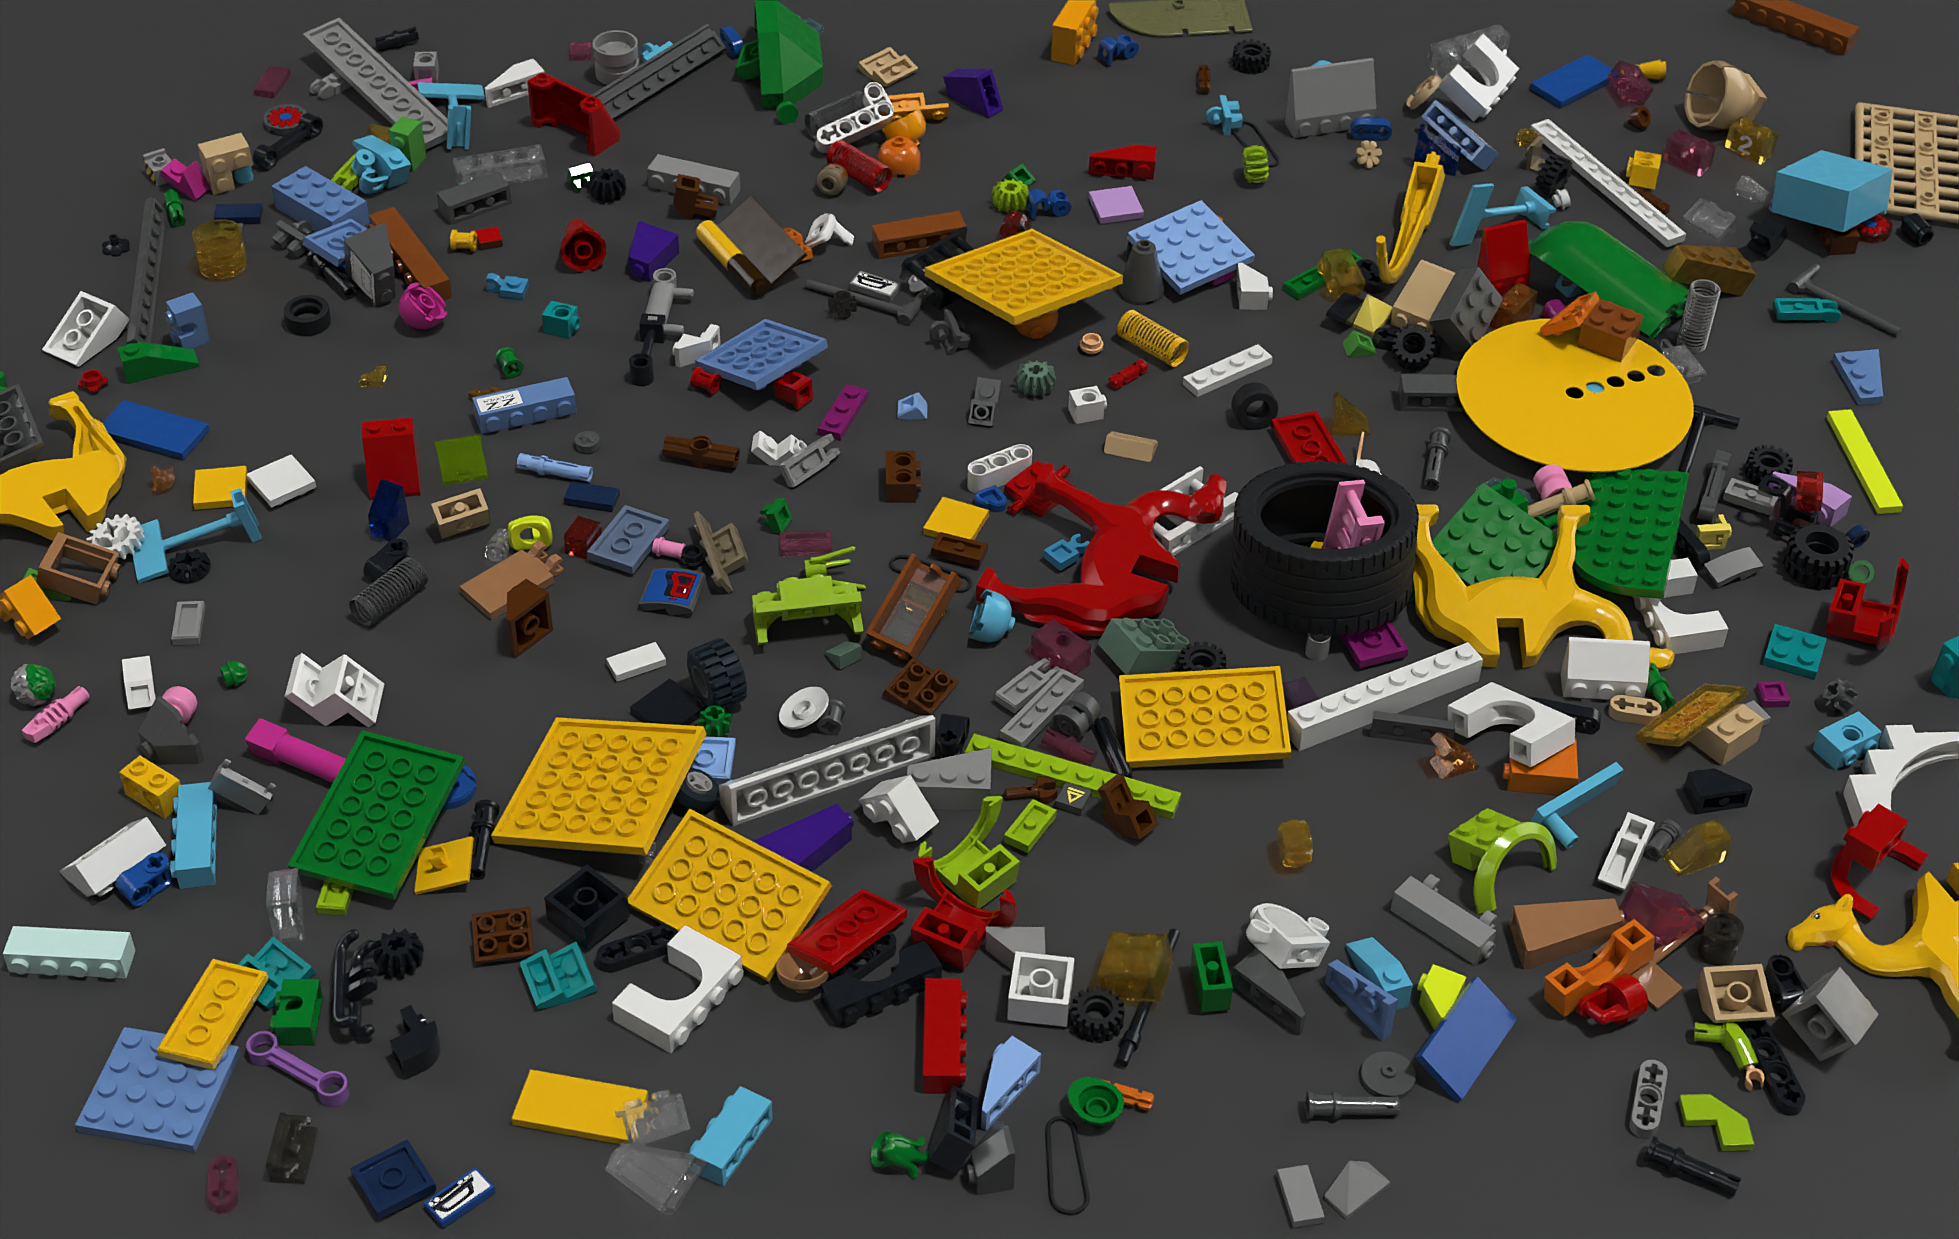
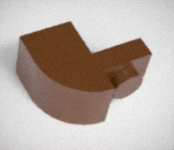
M678 174L674 193V207L677 212L689 220H692L693 213L716 218L719 197L698 193L700 178Z
M1115 775L1098 788L1105 809L1101 812L1103 818L1112 829L1123 837L1140 840L1158 825L1149 801L1133 799L1124 775Z

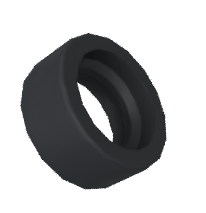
M298 296L290 300L284 307L286 327L295 335L313 336L323 332L331 324L329 304L320 296ZM304 313H318L310 318H298L299 315Z

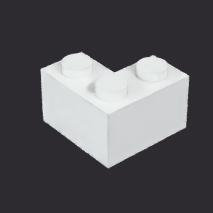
M911 775L881 781L859 799L863 806L864 814L873 823L888 820L893 834L901 843L917 841L939 822Z

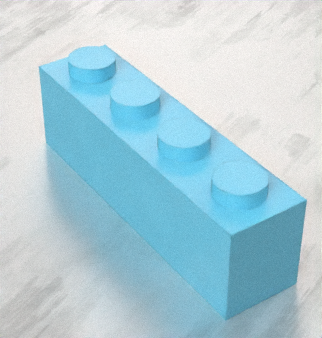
M211 782L179 785L178 797L173 799L177 818L172 820L176 839L171 841L172 854L175 856V861H171L170 868L172 878H177L180 889L215 885L218 799L216 792L208 789Z

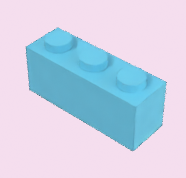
M740 1086L733 1096L730 1095L726 1099L723 1110L718 1117L710 1120L703 1137L692 1144L689 1151L692 1172L724 1187L773 1120L772 1101Z

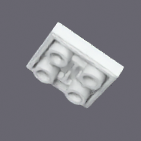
M292 454L246 474L250 484L271 508L281 505L296 496L304 495L316 488L315 480Z

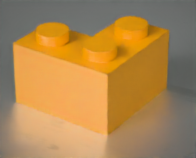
M32 575L0 593V618H3L5 622L13 618L16 630L20 635L25 636L27 640L61 620V617Z

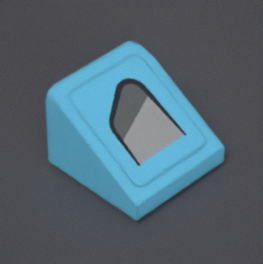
M1563 275L1560 276L1555 284V287L1567 298L1582 293L1580 287Z

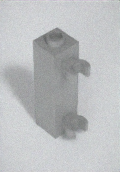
M1430 874L1423 883L1410 876L1394 891L1391 911L1475 966L1483 957L1486 959L1490 957L1496 947V944L1493 943L1496 930L1494 929L1495 925L1492 923L1497 919V916L1487 910L1480 919H1477L1437 893L1439 889L1436 886L1440 883V879Z

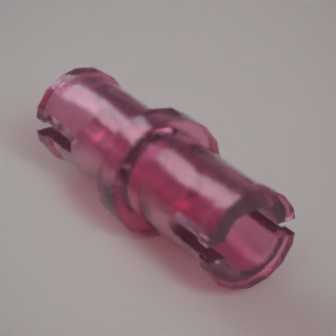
M1050 727L1046 729L1047 732H1044L1041 743L1060 751L1061 755L1066 758L1070 756L1086 766L1092 765L1091 762H1094L1097 751L1078 743L1077 739L1072 736L1068 738Z

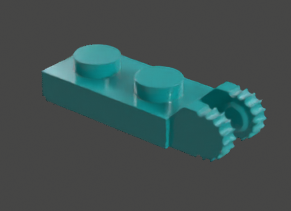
M1775 298L1772 304L1777 320H1824L1826 323L1836 322L1841 318V313L1837 309L1838 305L1834 300L1820 298Z

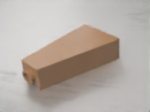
M1613 898L1513 906L1509 925L1523 969H1530L1606 943L1613 932L1624 926L1625 920L1623 911L1618 909L1616 900Z

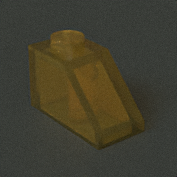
M1714 819L1691 828L1664 853L1663 858L1677 876L1681 877L1725 861L1733 838L1721 823Z

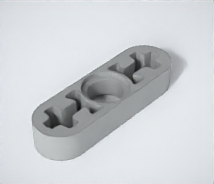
M1647 1060L1641 1064L1635 1088L1629 1128L1635 1136L1643 1139L1651 1138L1656 1134L1662 1111L1668 1071L1665 1065L1657 1060ZM1650 1073L1655 1074L1654 1084L1648 1083ZM1643 1094L1652 1095L1657 1102L1653 1104L1646 1103L1640 1096ZM1643 1114H1648V1126L1642 1125L1641 1119Z

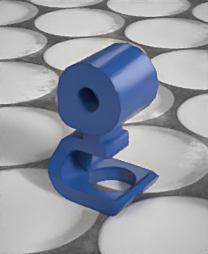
M1128 35L1117 36L1115 40L1110 37H1104L1099 42L1097 56L1111 66L1113 54L1117 56L1121 53L1128 59L1133 58L1139 50V45ZM1103 49H1104V50L1106 51V53H1107V60L1105 59V57H1104V55H1103Z
M1033 189L1028 193L1026 207L1032 220H1036L1037 206L1040 203L1044 211L1050 208L1054 215L1060 217L1067 215L1071 210L1069 199L1062 190L1050 191L1048 198L1043 191Z

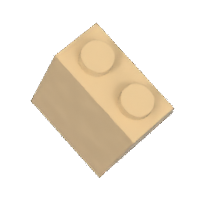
M1421 260L1393 305L1390 325L1398 328L1403 326L1407 328L1409 324L1412 327H1415V324H1419V328L1422 329L1424 326L1427 328V332L1431 331L1432 335L1437 336L1438 333L1428 321L1454 277L1455 272Z

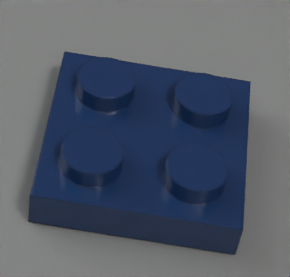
M408 1139L350 1168L354 1180L379 1220L437 1191L434 1180Z

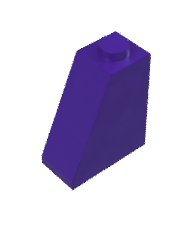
M957 68L943 76L949 97L984 117L989 118L1004 109L992 69Z
M639 221L629 255L630 274L651 282L653 280V273L658 269L665 268L680 253L678 234Z

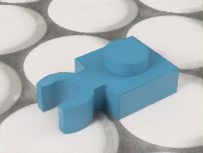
M1075 534L1068 543L1062 539L1044 549L1043 557L1061 571L1078 561L1079 555L1085 553L1090 542L1081 543V535Z

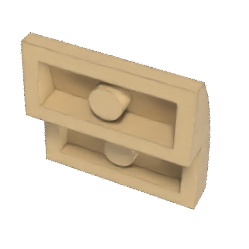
M891 47L860 61L857 67L865 76L885 87L918 71V67L906 55L900 57Z

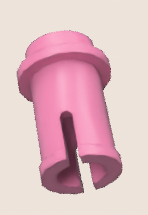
M660 537V539L655 538L652 553H655L657 557L664 555L680 559L682 557V549L686 544L668 541L664 537Z

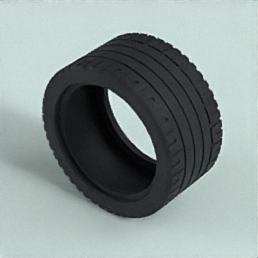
M1306 461V463L1296 462L1295 464H1286L1283 467H1275L1273 470L1269 469L1257 475L1256 478L1251 479L1240 490L1235 501L1231 564L1232 589L1240 603L1247 610H1250L1253 615H1257L1263 621L1266 620L1269 624H1275L1279 628H1287L1293 632L1299 631V633H1311V635L1323 634V636L1335 634L1336 636L1344 633H1359L1365 631V629L1370 630L1375 628V626H1381L1385 622L1392 620L1393 617H1396L1405 608L1411 597L1419 522L1417 505L1408 491L1404 490V487L1397 484L1393 479H1389L1388 476L1381 475L1377 471H1371L1366 467L1361 468L1354 464L1348 465V463H1336L1334 461ZM1364 480L1365 486L1360 503L1367 517L1382 516L1385 524L1381 539L1363 546L1347 549H1319L1302 546L1311 545L1314 541L1324 542L1339 482Z

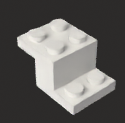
M301 653L294 659L285 697L324 726L349 713L365 726L370 727L376 723L384 683L345 654L322 668Z

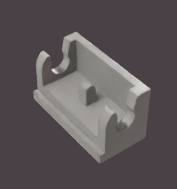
M225 759L217 768L208 789L258 815L270 801L273 795L271 792L276 785L270 783L265 788L227 768L231 761Z

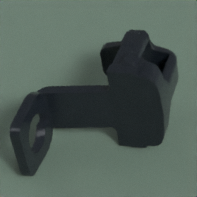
M1770 475L1764 476L1758 485V490L1775 497H1781L1780 516L1775 523L1774 534L1779 536L1784 534L1791 535L1794 529L1799 528L1792 525L1796 518L1816 525L1819 515L1818 511L1810 513L1794 507L1790 504L1791 486L1782 479ZM1766 484H1777L1780 489H1771Z

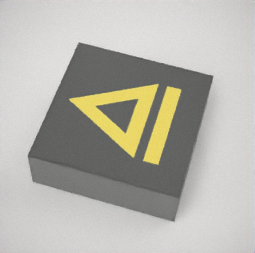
M1066 782L1056 799L1055 807L1081 816L1091 798L1092 790Z

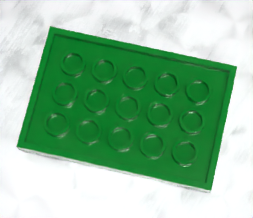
M362 730L287 865L290 872L395 900L465 765L464 757Z

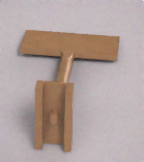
M1718 877L1713 878L1708 883L1706 905L1700 910L1701 913L1654 950L1651 961L1630 974L1642 983L1647 992L1648 1003L1657 1011L1683 991V987L1664 972L1657 963L1708 922H1715L1726 932L1734 926L1738 894L1734 891L1728 896L1720 890V879ZM1608 941L1594 952L1595 957L1601 953Z

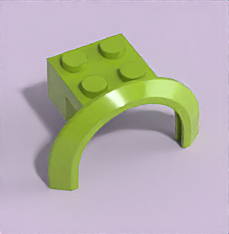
M1001 796L985 797L982 800L979 817L969 834L950 853L934 861L938 878L965 903L979 909L1014 884L1019 870L1020 861L1001 844L991 851L982 844L999 816L1003 799ZM925 841L920 844L918 858L932 857L933 848L929 847L926 849L927 842Z
M1488 808L1448 834L1452 862L1471 871L1477 869L1474 880V901L1476 913L1478 914L1485 913L1487 910L1491 912L1497 909L1494 894L1496 874L1505 855L1517 843L1526 839L1536 840L1541 849L1543 867L1547 868L1549 866L1552 871L1557 865L1554 839L1546 827L1535 822H1519Z

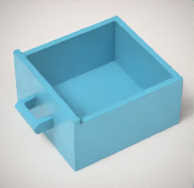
M1820 150L1776 172L1771 212L1845 232L1879 213H1887L1893 169Z

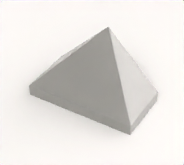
M1349 1161L1324 1195V1200L1347 1219L1390 1186V1181L1368 1162Z

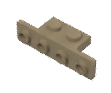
M699 511L693 513L696 520L694 527L702 537L700 544L703 550L708 554L705 557L706 562L714 571L711 574L712 579L717 587L720 588L722 586L730 593L733 589L727 574L749 562L738 529L733 523H730L713 533L710 524Z

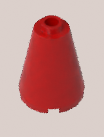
M573 219L566 226L560 254L564 263L572 270L577 272H584L583 270L589 269L594 270L603 263L606 257V244L603 237L584 220Z

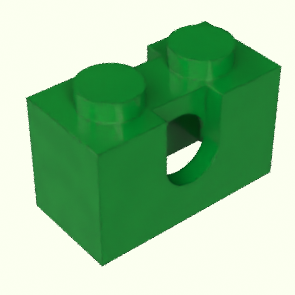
M283 979L281 991H277L275 996V1007L279 1010H277L276 1015H272L270 1022L271 1033L276 1035L279 1046H315L324 998L319 979Z

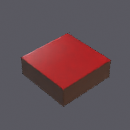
M498 226L476 230L480 250L503 246Z

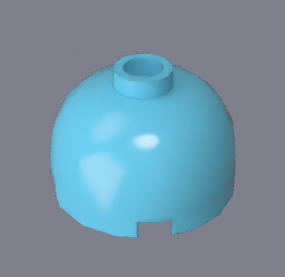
M985 589L980 597L985 600L983 604L976 606L969 632L973 633L969 638L989 643L1000 640L1006 631L1011 632L1015 618L1011 617L1012 607L1003 595Z

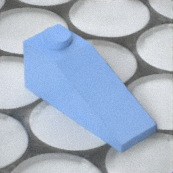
M1011 1036L1005 1044H999L992 1056L993 1061L981 1112V1128L985 1131L1040 1073L1041 1053L1014 1036Z

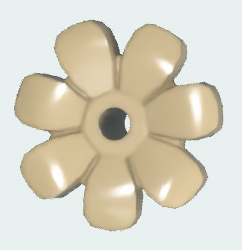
M1362 141L1361 147L1356 148L1355 153L1358 155V164H1364L1365 168H1372L1373 165L1379 163L1377 156L1382 155V150L1375 149L1377 147L1376 142Z

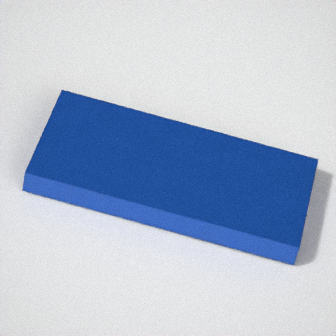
M1587 54L1531 82L1530 90L1562 108L1617 80L1619 73Z
M125 400L103 422L107 432L114 441L181 460L188 456L210 430L208 423Z
M1477 976L1469 981L1415 1058L1455 1101L1462 1100L1517 1019Z

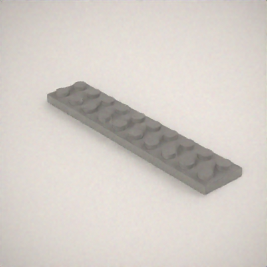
M337 18L303 33L304 41L392 125L402 116L421 121L425 150L446 141L448 119L343 20Z

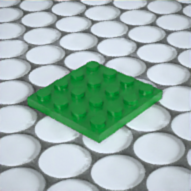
M1483 482L1433 539L1432 543L1464 584L1470 586L1481 581L1505 576L1537 578L1550 563L1557 543V534Z

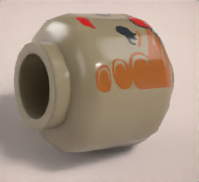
M829 164L818 174L816 179L817 186L823 194L835 196L847 185L848 174L842 166Z

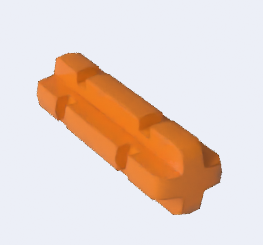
M1117 1083L1114 1084L1122 1092L1124 1105L1134 1107L1135 1104L1138 1105V1109L1150 1111L1154 1102V1095L1146 1091L1139 1093L1138 1089Z

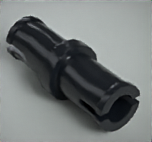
M414 26L399 32L394 30L392 34L376 37L375 43L378 46V51L393 46L401 47L404 43L419 40L416 27Z

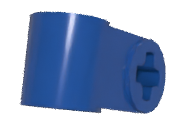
M161 852L147 855L142 861L122 872L117 877L115 888L133 906L146 904L152 897L170 887L175 878H172L171 869L168 868V857Z

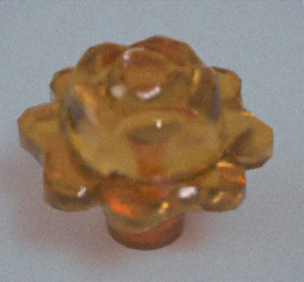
M155 465L148 473L154 477L153 491L157 490V488L166 490L172 486L176 478L173 474V466L161 470Z

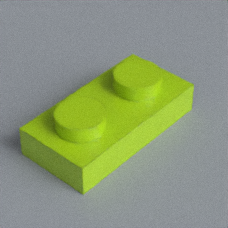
M1032 799L1004 834V842L1029 853L1056 819L1057 810Z

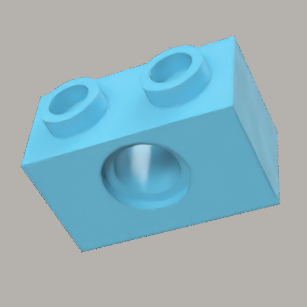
M1858 711L1819 730L1813 750L1836 770L1844 765H1851L1856 759L1866 755L1867 750H1876L1882 731Z

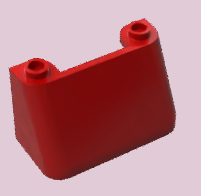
M539 73L527 81L533 126L540 129L543 127V123H552V127L555 128L564 123L587 135V153L595 157L620 140L618 125L599 99L546 73Z

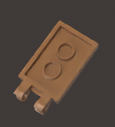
M537 541L532 545L528 553L522 549L459 586L460 592L492 621L507 612V592L523 580L528 579L542 589L554 584V576L564 572V568L559 565L563 559L557 554L549 557L543 551L547 549V546L542 541Z

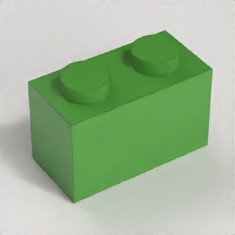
M402 116L388 130L390 144L400 149L411 163L410 171L414 172L427 158L422 122Z

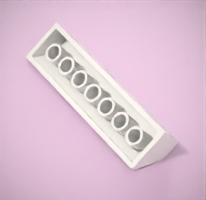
M927 715L906 720L902 723L882 728L870 734L856 737L826 749L806 754L794 760L720 784V804L732 826H736L934 757L935 717Z

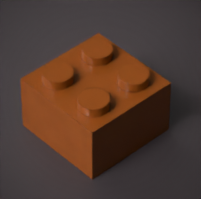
M1600 299L1581 325L1577 346L1621 362L1639 338L1644 315L1632 309Z

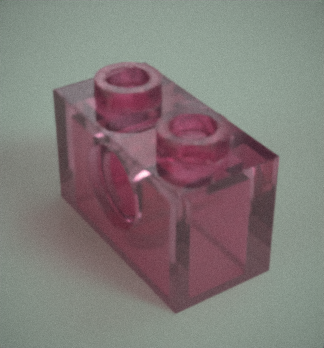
M1618 60L1607 77L1624 102L1644 106L1654 90L1638 65Z
M1678 129L1667 138L1663 160L1700 177L1711 168L1716 145L1709 143L1705 139H1700L1685 130Z
M1051 620L1031 634V654L1040 660L1043 658L1049 660L1052 669L1058 666L1077 675L1091 664L1092 646L1056 620Z

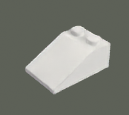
M81 291L42 350L79 367L115 341L130 319L115 305Z

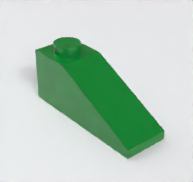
M146 342L131 343L126 346L117 347L127 384L200 367L194 349Z

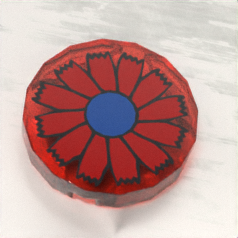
M1879 213L1856 225L1855 228L1860 235V241L1878 243L1879 240L1883 239L1885 241L1891 236L1893 224L1888 217Z

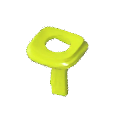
M533 515L509 522L508 538L511 548L517 551L522 549L530 550L537 541H542L547 547L550 546L553 541L550 521L543 516ZM532 528L533 539H522L520 533L524 529Z

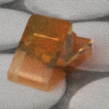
M1438 731L1430 738L1437 747L1434 750L1436 755L1430 760V764L1441 779L1475 771L1480 767L1466 747Z

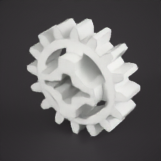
M117 514L113 520L107 517L103 524L97 523L98 529L91 530L90 534L92 537H88L86 540L89 543L118 552V558L120 557L124 560L128 553H135L134 547H141L142 544L139 540H143L145 536L143 535L144 530L135 517L130 518L128 514H125L120 518Z

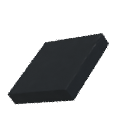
M670 678L630 706L631 714L644 723L689 725L700 717L701 711H705L707 708L705 703Z

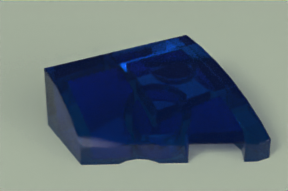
M1421 124L1413 167L1415 162L1425 163L1427 154L1436 152V155H1440L1438 165L1443 166L1444 173L1455 176L1459 167L1462 148L1454 143H1449L1440 134L1436 136L1427 130V125Z

